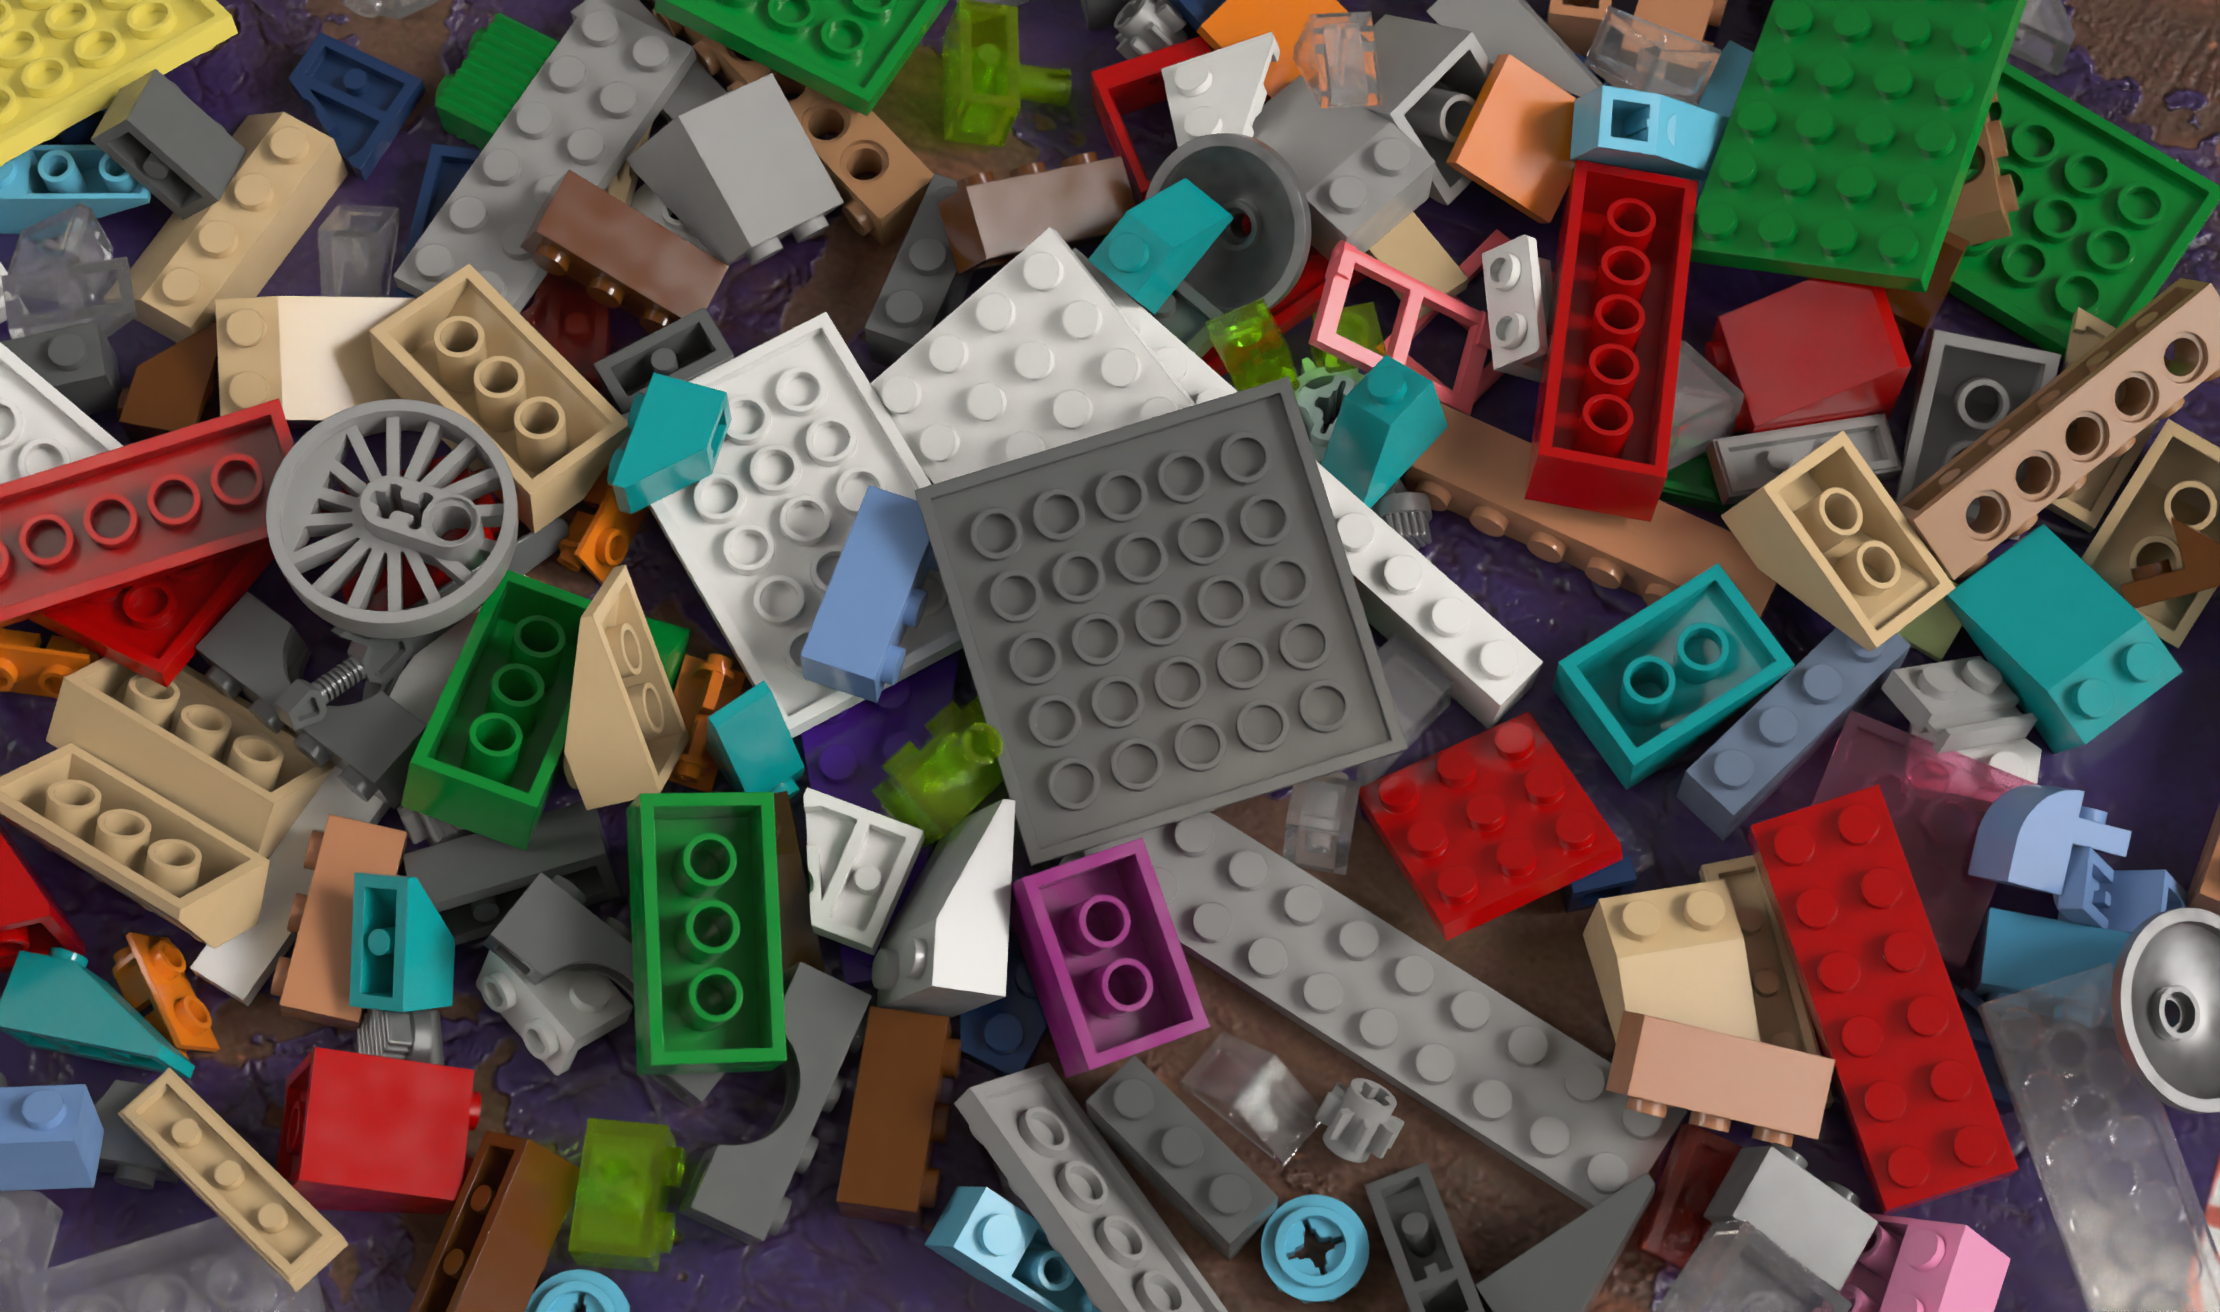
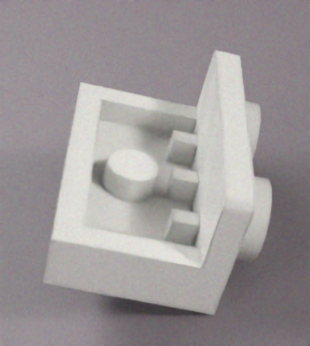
M1522 235L1482 253L1493 368L1496 371L1540 382L1543 355L1548 350L1546 332L1553 287L1550 260L1538 257L1536 239Z
M489 950L476 981V986L482 993L487 1005L505 1018L522 1037L529 1052L536 1058L541 1059L557 1076L569 1070L579 1049L627 1022L633 1009V1005L605 976L592 972L571 971L554 975L534 985L491 950Z

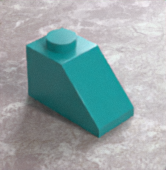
M1184 178L1128 210L1090 256L1088 261L1155 315L1234 217L1187 178Z
M1385 355L1344 397L1321 466L1369 508L1389 490L1448 428L1433 382L1392 357Z
M368 872L354 873L349 1006L396 1012L453 1006L455 939L417 877Z

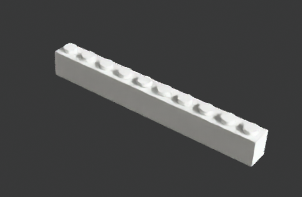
M1076 248L1072 250L1195 404L1238 392L1116 283L1091 264ZM1317 462L1367 621L1487 729H1491L1532 687L1543 661Z

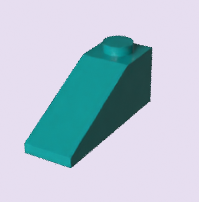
M764 680L708 717L706 751L734 792L778 793L787 791L790 799L800 791L795 782L802 778L805 767L772 691Z
M51 947L48 955L20 950L0 1000L1 1031L28 1047L164 1073L170 1067L178 1076L191 1079L195 1066L109 983L86 969L87 958L75 952L57 947Z

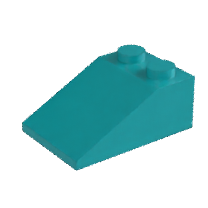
M2044 524L2032 530L1943 597L1987 661L1998 669L2002 680L2020 699L2018 704L2025 714L2033 713L2038 719L2034 726L2054 754L2086 745L2183 672L2147 620Z
M1717 563L1559 661L1553 690L1618 780L1628 790L1687 752L1791 671L1795 664L1720 564Z

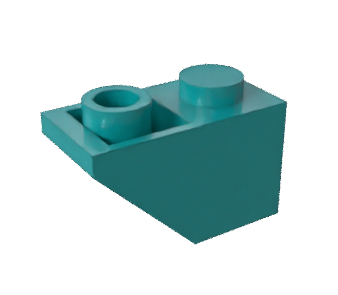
M653 373L646 394L638 392L632 402L628 418V428L632 432L626 449H616L608 470L607 482L608 485L613 486L619 511L632 514L712 475L732 420L727 392Z

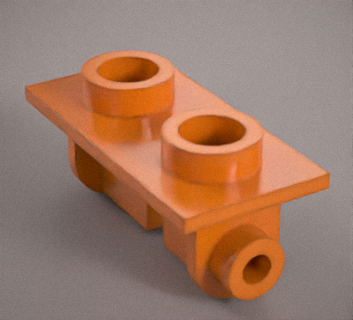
M611 461L604 468L584 499L589 507L598 509L596 514L592 515L578 511L569 526L567 539H561L557 545L561 551L557 561L562 566L579 572L582 565H584L601 585L612 569L617 567L626 557L634 535L646 513L650 510L646 506L632 514L619 511L613 486L608 485L607 482Z
M2 627L0 628V692L6 691L58 699L64 677L104 658V656L66 637L52 635L46 649L40 648L42 641L39 633L8 630Z
M685 654L673 692L690 738L668 781L705 793L712 792L718 767L706 751L708 717L740 696L746 676L745 673L731 669L733 660L726 656L709 654L707 661Z
M132 932L125 935L130 946L114 954L113 959L116 965L112 968V973L118 982L124 998L138 1012L152 1004L154 1010L144 1018L188 1060L189 1058L186 1054L188 1050L217 1052L220 1047L210 1028L212 1025L211 1015L192 989L185 973L186 962L180 950L169 938Z

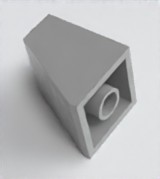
M1385 14L1316 84L1391 121L1436 162L1429 197L1441 204L1449 205L1472 181L1447 165L1446 161L1493 67L1492 63L1472 31Z
M772 73L678 115L626 158L634 172L713 256L726 265L747 257L750 265L753 266L782 250L783 246L779 240L793 234L797 243L816 235L829 226L824 216L844 203Z

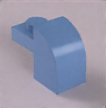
M2038 784L2018 786L2002 794L1985 813L1976 835L1968 875L2017 888L2061 895L2073 846H2090L2096 853L2126 857L2132 831L2106 825L2107 812L2082 806L2085 791Z
M2073 846L2062 894H2053L2057 910H2059L2058 920L2132 933L2143 921L2155 914L2172 909L2187 908L2188 893L2165 869L2114 871L2090 846Z

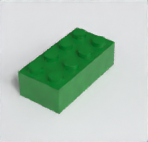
M507 569L497 588L483 603L410 761L401 803L402 807L524 851L527 850L563 766L580 618L592 600Z
M774 792L640 793L627 808L637 1075L771 1071L787 1061Z

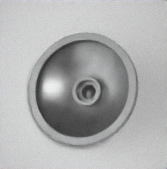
M1217 133L1201 136L1186 142L1171 153L1161 164L1150 183L1145 200L1187 178L1234 217L1183 280L1228 316L1230 321L1245 320L1261 315L1274 308L1291 292L1307 262L1311 244V216L1308 200L1301 182L1292 167L1277 151L1255 138L1236 133ZM1245 215L1251 221V232L1249 235L1245 233L1242 227Z
M2178 908L2163 911L2143 921L2132 932L2117 959L2111 989V1013L2116 1038L2133 1074L2159 1101L2187 1113L2220 1112V916L2199 908Z

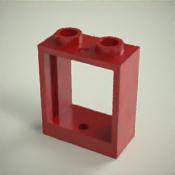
M1201 36L1091 72L1093 106L1114 156H1122L1136 206L1145 201L1151 181L1147 179L1121 115L1168 100L1161 69L1210 53L1211 49L1208 43Z

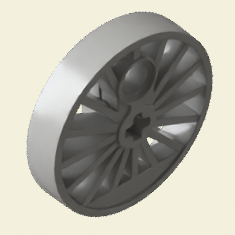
M410 399L378 400L344 409L326 418L303 435L291 448L278 468L270 487L266 511L267 533L276 562L291 588L300 600L323 620L340 629L366 637L381 639L410 638L438 631L460 621L485 602L497 588L509 568L515 552L518 537L517 492L511 470L502 452L490 436L468 418L443 406L425 401ZM401 431L423 432L406 473L402 477ZM386 432V476H381L363 437ZM442 437L458 444L452 452L426 475ZM351 445L370 482L367 485L343 465ZM476 458L488 468L449 485ZM336 482L350 495L331 490L334 483ZM498 489H501L504 500L502 504L475 505L472 500ZM322 509H324V510H327V511H330V512H334V513H321V512H322ZM483 527H501L497 541L485 538ZM462 528L469 531L460 540L446 541L441 539L442 535L451 529ZM329 536L306 546L310 537ZM403 554H405L429 603L427 605L403 610ZM341 557L312 585L301 575L306 571ZM483 560H486L483 566L475 574L471 572L472 570L480 566ZM424 563L436 566L456 582L460 588L441 598ZM387 564L388 611L367 610ZM364 567L347 605L331 598Z

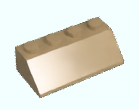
M285 112L248 115L232 136L247 151L221 199L184 220L173 213L107 299L109 305L178 343L211 323L216 322L215 299L256 297L348 175L333 138Z
M467 264L369 330L376 373L402 399L425 401L453 410L468 418L490 436L502 452L511 470L517 492L518 518L534 534L585 498L613 457L616 449L620 447L630 432L628 421L470 264ZM442 437V440L452 450L458 446L455 442ZM478 458L468 466L472 471L488 469ZM501 489L493 491L504 503Z
M106 657L63 678L46 738L48 743L58 749L73 743L266 858L273 854L335 766L330 761L322 768L317 766L293 744V741L297 738L296 735L285 727L278 734L272 732L249 711L248 708L252 703L240 696H237L234 700L229 699L216 689L203 674L188 665H185L166 688Z
M69 743L0 777V817L43 845L47 850L60 855L91 874L97 880L108 884L141 904L145 909L154 912L189 933L196 940L215 949L258 924L270 863L269 859L73 743Z

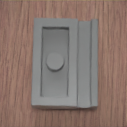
M1981 656L1894 669L1881 687L1883 692L1919 733L1930 732L1934 736L1936 742L1932 748L1938 754L2026 738L2038 720L2033 713L2022 714L2015 707L2020 699L2002 680L1998 669L1985 661Z

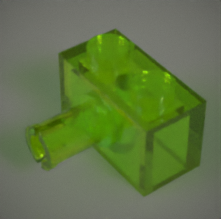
M958 0L943 37L945 141L1003 147L1020 110V100L1056 104L1060 107L1067 106L1072 86V80H1068L1072 75L1070 69L1020 64L1018 7L971 0Z
M978 696L961 708L952 700L939 710L924 725L931 735L918 747L909 740L881 765L888 776L872 790L874 795L898 821L924 831L923 849L947 835L1004 780L997 760L1002 753V738L994 727L986 724Z
M588 1118L568 1248L569 1253L578 1265L658 1272L660 1254L671 1253L675 1235V1214L666 1211L670 1187H680L684 1170V1148L676 1146V1140L668 1125Z

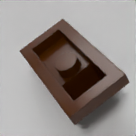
M2171 517L2184 567L2172 570L2169 559H2164L2131 568L2133 581L2120 585L2123 598L2135 609L2220 586V543L2178 519Z

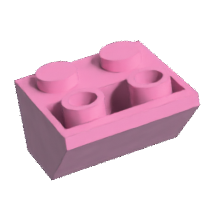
M1867 1213L1877 1220L1878 1224L1841 1291L1828 1293L1822 1311L1994 1312L2010 1258L1964 1224Z

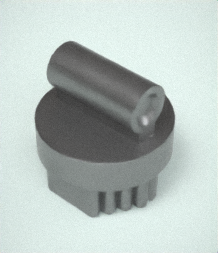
M1399 478L1370 509L1418 550L1420 547H1424L1432 542L1428 524L1432 519L1429 497L1424 493L1407 492Z
M367 1008L368 1013L364 1014V1020L360 1022V1027L357 1028L358 1053L444 1065L439 1011L424 1009L396 1012Z

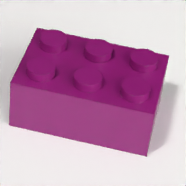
M1143 837L1026 876L1011 883L1010 919L1066 1078L1210 1027Z

